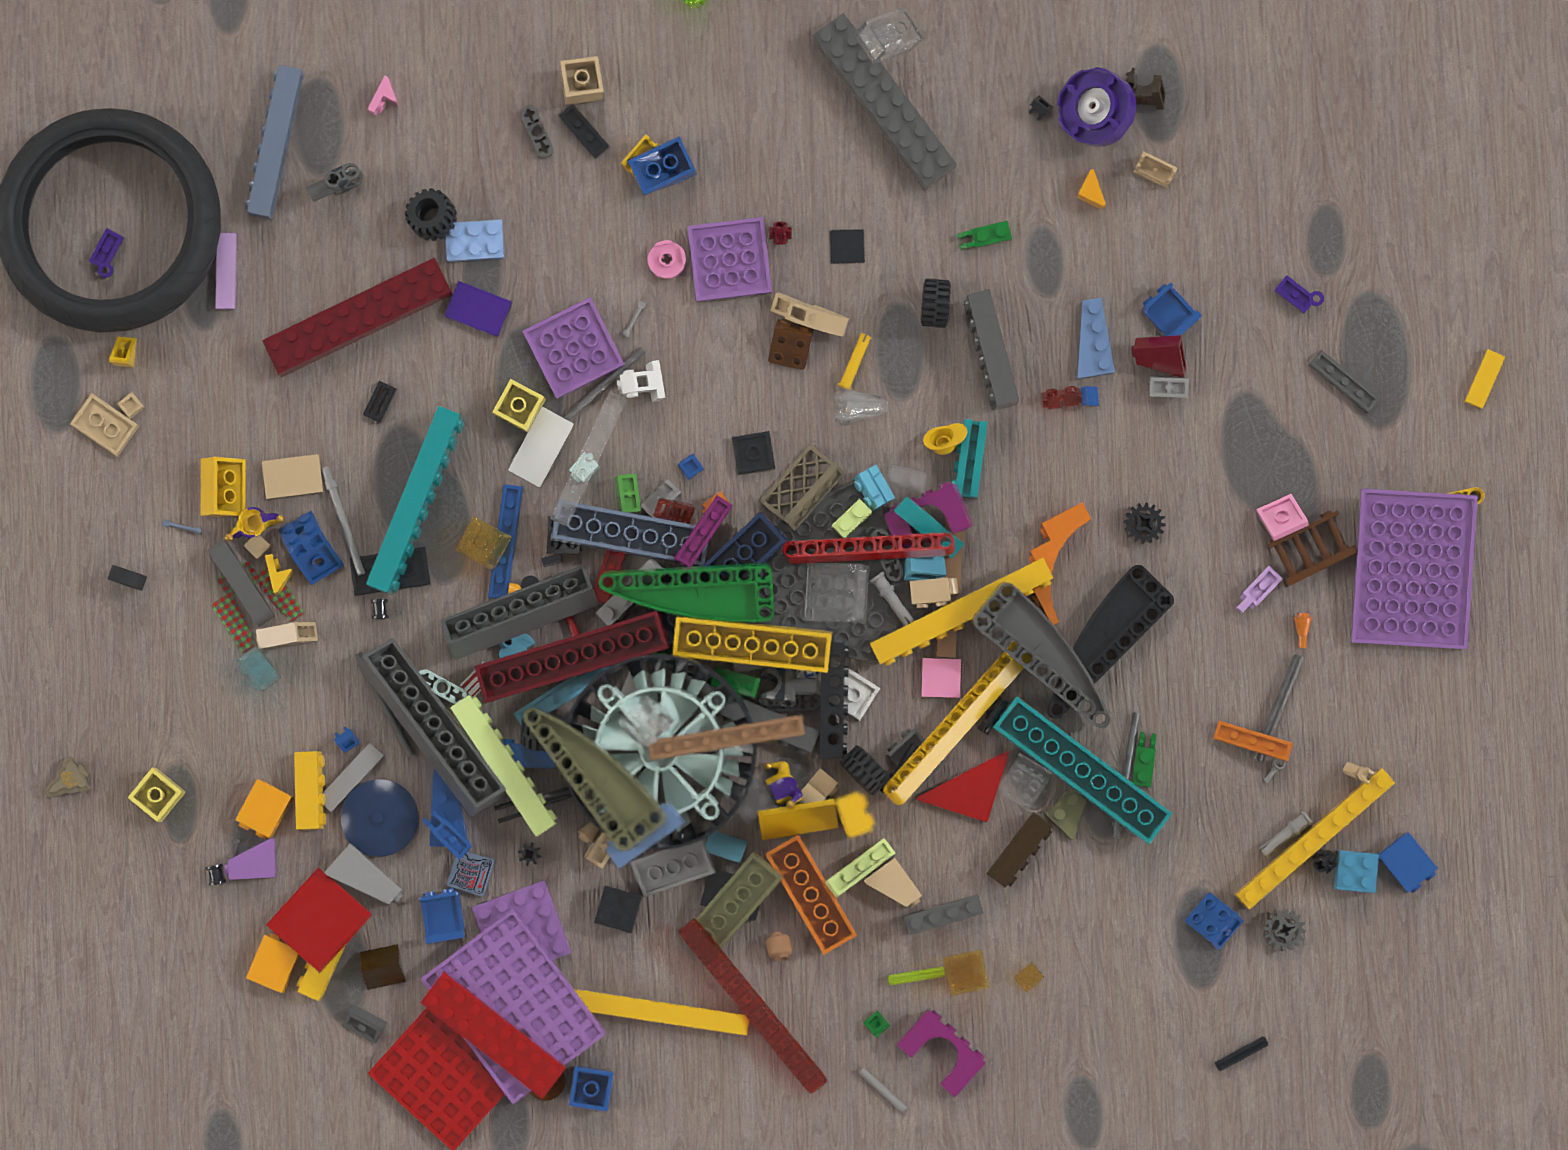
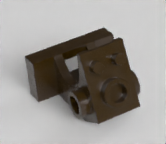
M1135 68L1127 72L1125 81L1133 89L1136 105H1155L1156 110H1164L1166 91L1162 75H1154L1151 84L1142 86L1136 83L1137 75L1135 74Z

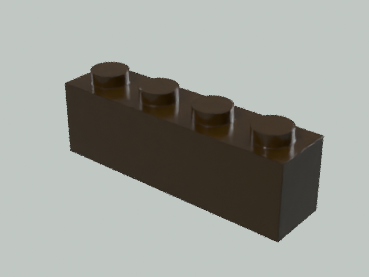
M1032 812L986 874L1004 888L1007 885L1011 887L1017 880L1015 876L1019 870L1023 871L1029 864L1026 861L1029 856H1035L1041 848L1038 844L1042 839L1046 841L1051 835L1052 831L1050 829L1052 826Z

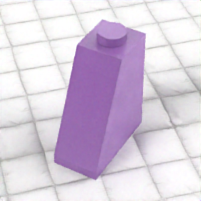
M275 838L268 839L229 859L228 864H225V876H229V880L277 877Z

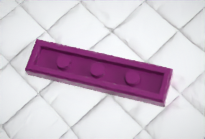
M716 495L674 559L685 567H692L733 505Z

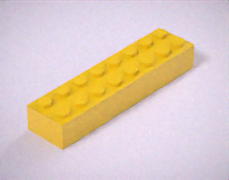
M678 615L676 617L673 655L827 673L832 632L749 622L707 620Z
M859 792L835 801L848 839L872 830L871 826L875 824L871 813L867 814L865 811L868 805L864 795L860 796Z

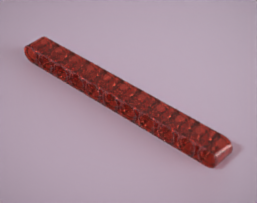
M693 918L681 927L678 932L685 943L810 1094H813L826 1084L827 1078L700 922Z

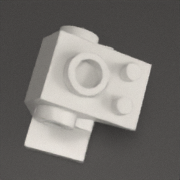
M659 360L646 364V371L634 372V370L623 371V374L620 375V380L617 381L619 395H623L624 398L638 397V393L649 392L652 402L665 398ZM646 377L647 386L638 387L637 378Z

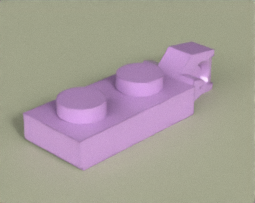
M1268 566L1239 597L1242 602L1236 609L1240 613H1243L1248 607L1253 609L1283 578Z

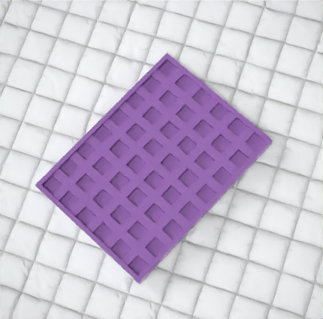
M515 909L509 911L421 978V981L430 990L445 971L564 1065L607 1034ZM465 1039L512 1104L531 1091Z

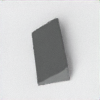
M353 1005L348 1011L342 1026L376 1044L387 1022Z

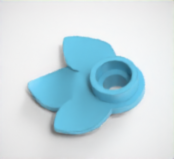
M525 633L512 638L510 644L505 642L499 643L501 647L499 657L503 658L526 651V648L533 645L535 641L530 635Z

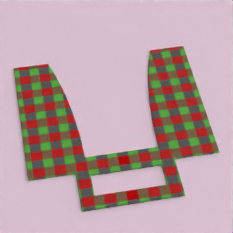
M249 560L242 563L244 569L247 567L252 574L250 578L254 584L258 582L269 599L291 621L304 614V611L287 585L284 586L280 594H274L268 567L257 573ZM223 575L216 581L225 595L213 602L211 606L243 654L254 647L255 644L249 626L233 598L237 594L233 588L230 590L224 583L227 579Z

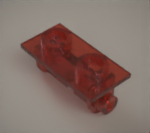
M1067 386L1064 390L1048 389L1046 392L1041 393L1044 399L1043 407L1048 409L1061 408V400H1064L1065 407L1078 405V403H1082L1080 395L1082 392L1076 386Z

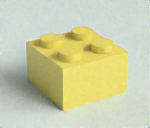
M510 379L492 413L528 433L546 399L544 396Z
M152 767L128 796V799L154 820L162 822L186 791L160 770Z

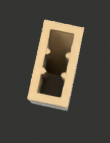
M293 622L256 630L258 649H271L318 641L315 622Z
M895 858L863 880L865 884L905 907L910 905L912 908L921 901L919 899L922 896Z

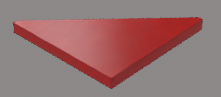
M1005 751L918 796L916 800L988 822L1009 751Z

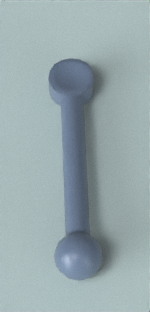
M167 519L162 522L165 527L172 526L193 531L195 534L201 533L200 527H188L172 523Z

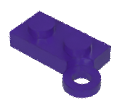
M106 228L89 259L90 263L98 266V273L103 278L112 276L114 270L110 264L124 240L123 236ZM104 267L109 268V272L107 274H104L102 272V269Z
M1288 275L1284 277L1274 290L1303 314L1306 313L1311 305L1320 306L1324 302V295L1320 291L1309 293ZM1313 296H1319L1320 301L1315 302L1313 300Z

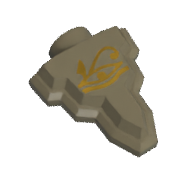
M70 756L62 762L63 767L57 771L56 779L49 783L45 793L48 797H58L64 793L74 794L78 791L84 793L91 789L87 780L90 773L82 762L77 764Z

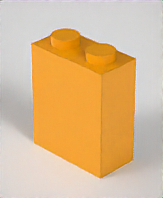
M257 779L235 820L240 822L238 826L246 830L250 828L255 830V835L260 838H272L294 797L261 779Z
M270 933V935H264L246 978L284 993L300 955L284 941L280 940L281 938L276 934Z

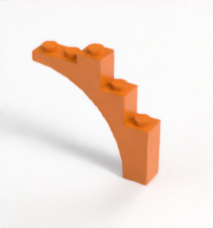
M1083 502L1041 523L1040 533L1044 539H1048V542L1029 552L1030 556L1028 559L1030 563L1044 558L1052 574L1054 562L1063 544L1078 528L1091 520ZM1051 585L1043 589L1040 586L1033 589L1035 597L1032 599L1038 608L1041 607L1044 615L1055 626L1059 623L1053 607Z

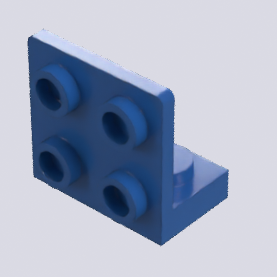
M1211 892L1204 897L1185 920L1188 925L1205 937L1217 950L1222 948L1244 922L1235 911Z

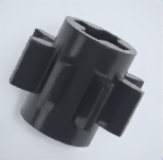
M533 842L530 844V847L523 844L524 850L518 851V853L522 854V858L519 861L526 860V866H529L530 861L537 865V857L542 858L537 852L541 848H533ZM526 850H534L533 859L526 858Z
M1321 848L1312 857L1315 860L1313 866L1319 872L1326 871L1328 874L1337 865L1334 862L1336 856L1330 850L1324 851Z

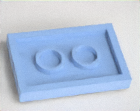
M502 220L453 223L455 225L454 229L450 228V234H445L447 262L504 259Z

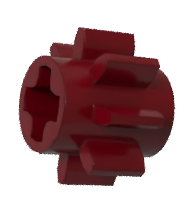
M783 221L775 222L773 227H769V239L773 240L777 245L786 244L788 239H792V227H788L787 223Z

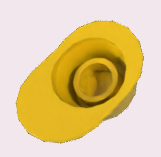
M960 423L932 428L924 435V445L936 454H949L965 439L967 428L964 424Z

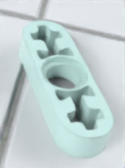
M429 670L419 671L421 675L428 673V678L433 681L435 677L438 678L432 690L435 694L453 704L458 703L455 701V696L450 694V698L446 697L450 693L452 686L455 687L453 692L459 694L461 691L464 698L468 696L464 689ZM440 682H445L448 686L445 693L437 691V685Z

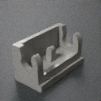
M1149 376V396L1188 398L1189 378Z
M666 479L640 506L650 517L659 518L682 493Z

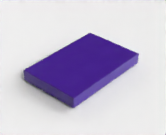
M458 281L444 316L498 337L512 301Z

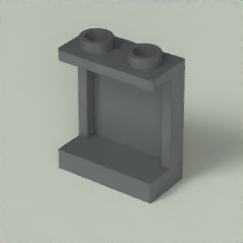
M908 728L901 735L903 740L898 744L894 742L887 749L889 751L887 757L896 766H898L911 742L915 743L916 746H920L925 741L915 728L912 731ZM945 759L938 764L918 789L947 762Z

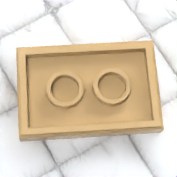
M91 393L70 423V425L117 457L139 427L138 424L93 393Z
M319 454L262 461L267 500L324 492Z

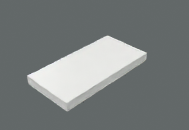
M830 658L831 666L838 667L840 665L838 661ZM848 668V677H845V685H848V697H844V704H848V714L860 721L880 688ZM801 670L796 678H805V670ZM806 670L807 675L814 672V677L811 676V678H816V694L820 696L821 673L818 675L816 671ZM831 676L829 682L832 686H838L840 679L837 676ZM831 695L829 702L838 705L840 699L837 695Z

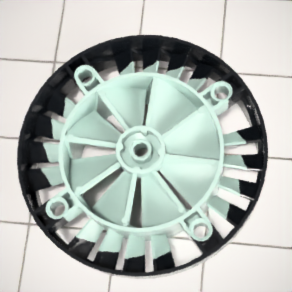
M642 655L627 659L606 669L584 688L576 699L566 720L568 725L595 741L607 752L608 750L639 751V753L611 755L633 775L643 766H646L637 780L656 801L658 772L662 771L666 805L672 803L684 820V823L677 828L679 839L673 840L672 832H670L648 848L651 850H667L688 846L703 840L720 829L742 805L750 790L756 771L757 743L718 749L717 755L693 753L650 760L647 741L672 737L698 707H700L702 713L677 736L753 723L741 696L724 677L703 663L679 655ZM650 660L654 687H647L642 661ZM666 660H674L670 686H664ZM690 664L696 666V669L686 691L681 688ZM628 666L637 691L625 697L608 677ZM712 675L722 684L702 700L697 695L709 676ZM605 688L612 690L611 698H606L603 695ZM593 692L608 708L609 712L607 714L587 702V699ZM657 693H661L660 732H658ZM714 695L722 697L721 705L713 703ZM735 698L745 717L722 726L716 714ZM622 711L646 738L635 730L619 713ZM579 715L599 723V729L577 723ZM726 755L752 757L751 763L726 760ZM570 758L567 759L565 762V767L567 769H569L572 766V760ZM673 765L678 766L704 786L705 789L698 795L673 768ZM724 772L747 780L746 785L744 786L721 776V774ZM579 774L576 778L579 785L583 782L582 774ZM566 779L571 795L580 810L597 828L606 834ZM714 787L736 801L728 813L710 794ZM708 805L716 808L715 815H709L706 812ZM693 806L711 825L710 828L698 834H695L686 810ZM606 807L599 809L601 816L607 811ZM616 821L610 826L613 832L618 828Z

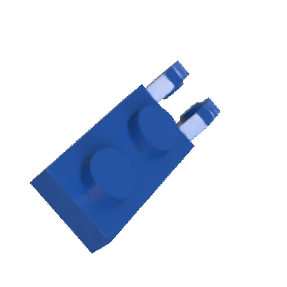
M433 809L430 812L431 815L438 819L441 824L435 828L428 819L424 818L422 822L460 860L473 845Z

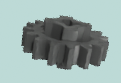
M1284 909L1283 913L1280 910H1276V915L1270 913L1271 920H1265L1268 927H1263V930L1268 932L1264 937L1270 938L1268 944L1275 943L1274 948L1278 949L1281 946L1282 951L1286 950V946H1288L1289 950H1293V944L1299 946L1298 940H1304L1301 933L1306 932V930L1301 928V926L1305 925V922H1299L1301 916L1295 917V911H1291L1288 914L1287 909ZM1284 917L1291 918L1294 923L1286 922ZM1277 921L1275 929L1272 930L1273 923ZM1282 925H1284L1285 927H1292L1286 931V935L1285 933H1279V931L1283 929ZM1297 930L1295 938L1292 939L1293 932ZM1274 937H1282L1285 943L1277 941Z

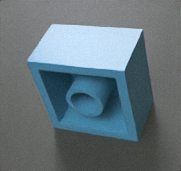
M1336 850L1335 862L1337 865L1335 866L1333 889L1375 893L1379 854Z

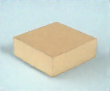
M133 392L117 403L129 419L145 407Z
M259 535L252 537L244 547L256 559H259L271 545Z

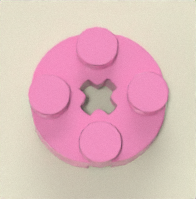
M670 240L656 243L648 254L649 268L659 278L672 279L683 272L686 264L683 248ZM664 255L672 258L670 264L662 263L661 260L664 259Z

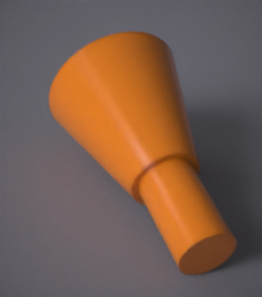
M1299 612L1293 618L1299 636V648H1306V640L1313 617L1309 616V613Z

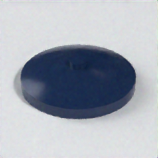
M377 779L360 784L348 795L341 811V825L345 837L360 852L370 856H389L401 851L411 842L418 827L419 814L414 798L403 786L389 780Z

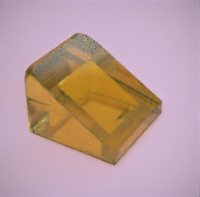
M1032 962L1014 977L1026 992L1044 978Z

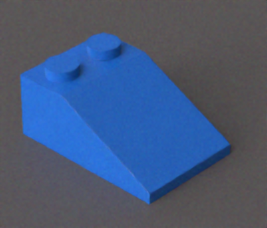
M680 136L628 160L644 195L681 183L697 175Z

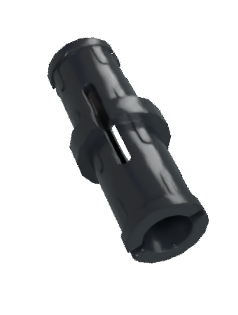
M998 697L990 711L986 712L987 716L978 729L989 735L996 721L1000 719L999 716L1008 702Z

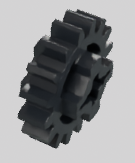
M1148 502L1144 504V507L1138 503L1137 509L1134 507L1130 508L1132 514L1126 513L1129 519L1123 522L1128 524L1124 530L1130 531L1128 537L1134 536L1135 543L1140 539L1141 544H1144L1145 540H1148L1149 544H1151L1152 538L1158 540L1159 536L1157 534L1164 533L1160 528L1166 526L1165 523H1161L1165 516L1159 515L1162 511L1161 509L1154 510V504L1150 508L1148 507ZM1140 511H1148L1151 514L1143 515ZM1133 517L1136 520V526L1134 528L1132 526ZM1141 519L1143 521H1145L1146 519L1148 520V528L1146 526L1142 527L1140 525L1142 523ZM1155 519L1157 520L1156 530L1153 527V520ZM1146 532L1149 536H1142L1138 533Z

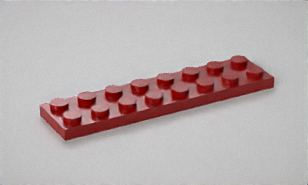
M445 971L420 1002L542 1099L567 1068Z

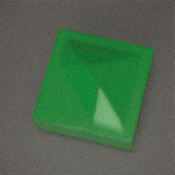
M878 1010L863 1022L876 1038L891 1026Z

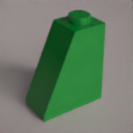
M716 667L715 671L724 677L739 695L752 699L756 698L761 681L759 678ZM712 675L709 676L708 681L711 682V686L717 688L722 684Z

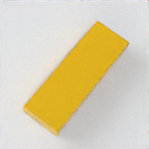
M1489 349L1486 350L1464 402L1483 409L1505 356Z

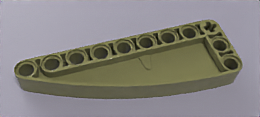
M529 708L525 711V723L619 850H633L665 825L667 815L662 807L636 777L605 749L577 729L542 710ZM534 712L538 714V719L536 722H532L531 716ZM545 728H548L549 736L544 738L542 732ZM559 743L561 750L556 754L554 746ZM570 758L572 760V766L569 769H567L565 767V762L567 759ZM579 774H582L584 780L579 785L576 778ZM590 790H593L595 792V797L593 800H589L588 798V792ZM604 805L607 811L605 815L601 816L599 809ZM658 812L660 814V821L654 823L653 815ZM613 821H616L618 828L613 832L610 826ZM641 824L645 827L643 835H639L637 832ZM624 838L629 839L627 841L628 846L623 845V843L625 842Z

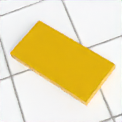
M834 799L794 805L793 808L786 806L757 811L762 840L838 828Z

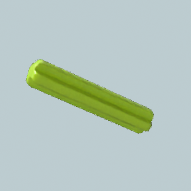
M941 966L892 974L888 976L889 985H897L945 976L944 967Z

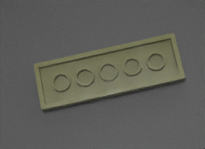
M753 852L681 935L680 939L709 963L781 881L783 876L757 853Z

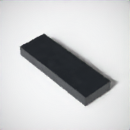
M571 104L558 115L594 159L610 148L574 104Z

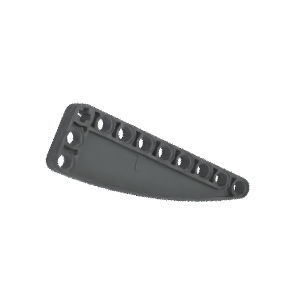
M1010 582L999 584L974 614L972 619L974 626L1094 726L1100 729L1106 728L1110 723L1108 711L1091 677L1074 650L1052 622L1019 589ZM1005 586H1010L1012 589L1011 594L1008 596L1002 595V589ZM992 601L999 602V608L996 611H991L989 608V604ZM985 616L986 624L983 625L981 623L978 625L979 621L977 619ZM995 628H1000L1002 631L999 638L992 637V631ZM1011 640L1016 641L1017 644L1014 650H1008L1006 647L1007 643ZM1024 653L1031 654V660L1027 663L1021 660ZM1040 665L1046 666V672L1042 675H1038L1036 672L1037 667ZM1059 677L1061 684L1058 687H1053L1051 685L1052 679ZM1075 690V697L1067 699V691ZM1084 702H1089L1091 705L1090 709L1086 712L1082 711L1081 705ZM1099 714L1105 715V721L1101 724L1096 723V717Z

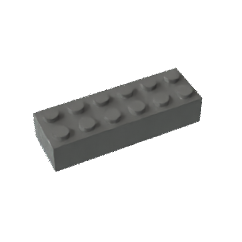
M990 289L968 294L963 306L965 314L970 316L968 322L970 332L975 334L973 344L975 351L980 353L978 362L980 369H984L985 372L983 377L985 388L989 387L990 390L988 395L989 404L994 406L995 410L1017 405L1019 396Z

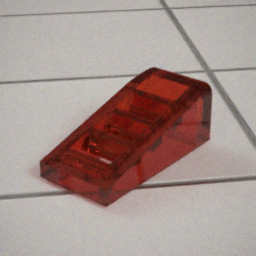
M659 498L653 516L689 524L695 508L689 503ZM666 504L663 513H660L662 505ZM669 506H672L670 513L667 514ZM677 507L678 510L676 512V515H673L675 508Z

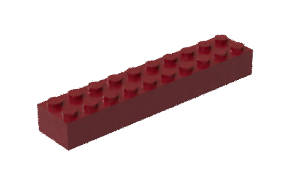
M434 257L262 340L278 375L282 378L452 296L453 293Z
M655 611L476 665L474 668L484 702L489 703L606 668L630 658L669 649L671 644L661 611Z

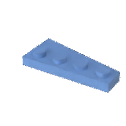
M1102 298L1082 301L1077 379L1115 373Z

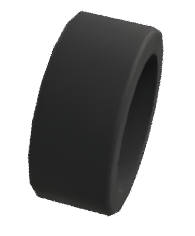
M112 565L107 579L142 591L147 576Z

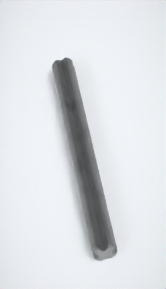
M1293 655L1262 734L1273 736L1304 660L1303 656ZM1254 752L1252 759L1262 762L1264 755Z

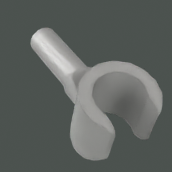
M1275 759L1272 763L1273 768L1264 781L1268 783L1277 771L1285 767V762L1281 767H1278L1276 762L1279 759Z

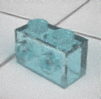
M256 646L237 660L240 664L238 668L244 675H249L252 679L249 682L256 691L259 689L264 692L282 678L263 652Z

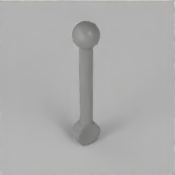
M644 302L638 303V309L628 328L623 331L624 337L630 336L633 324L640 311L645 308Z

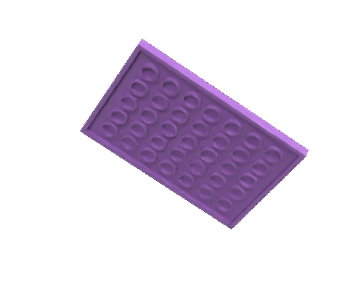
M1361 489L1351 642L1455 649L1468 648L1478 495Z

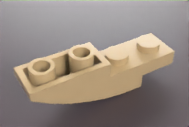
M779 292L775 294L770 310L792 322L838 336H844L849 318L817 305L812 306Z

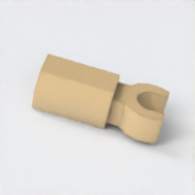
M1347 762L1343 768L1345 775L1359 779L1366 784L1370 783L1366 779L1367 775H1374V771L1350 762Z

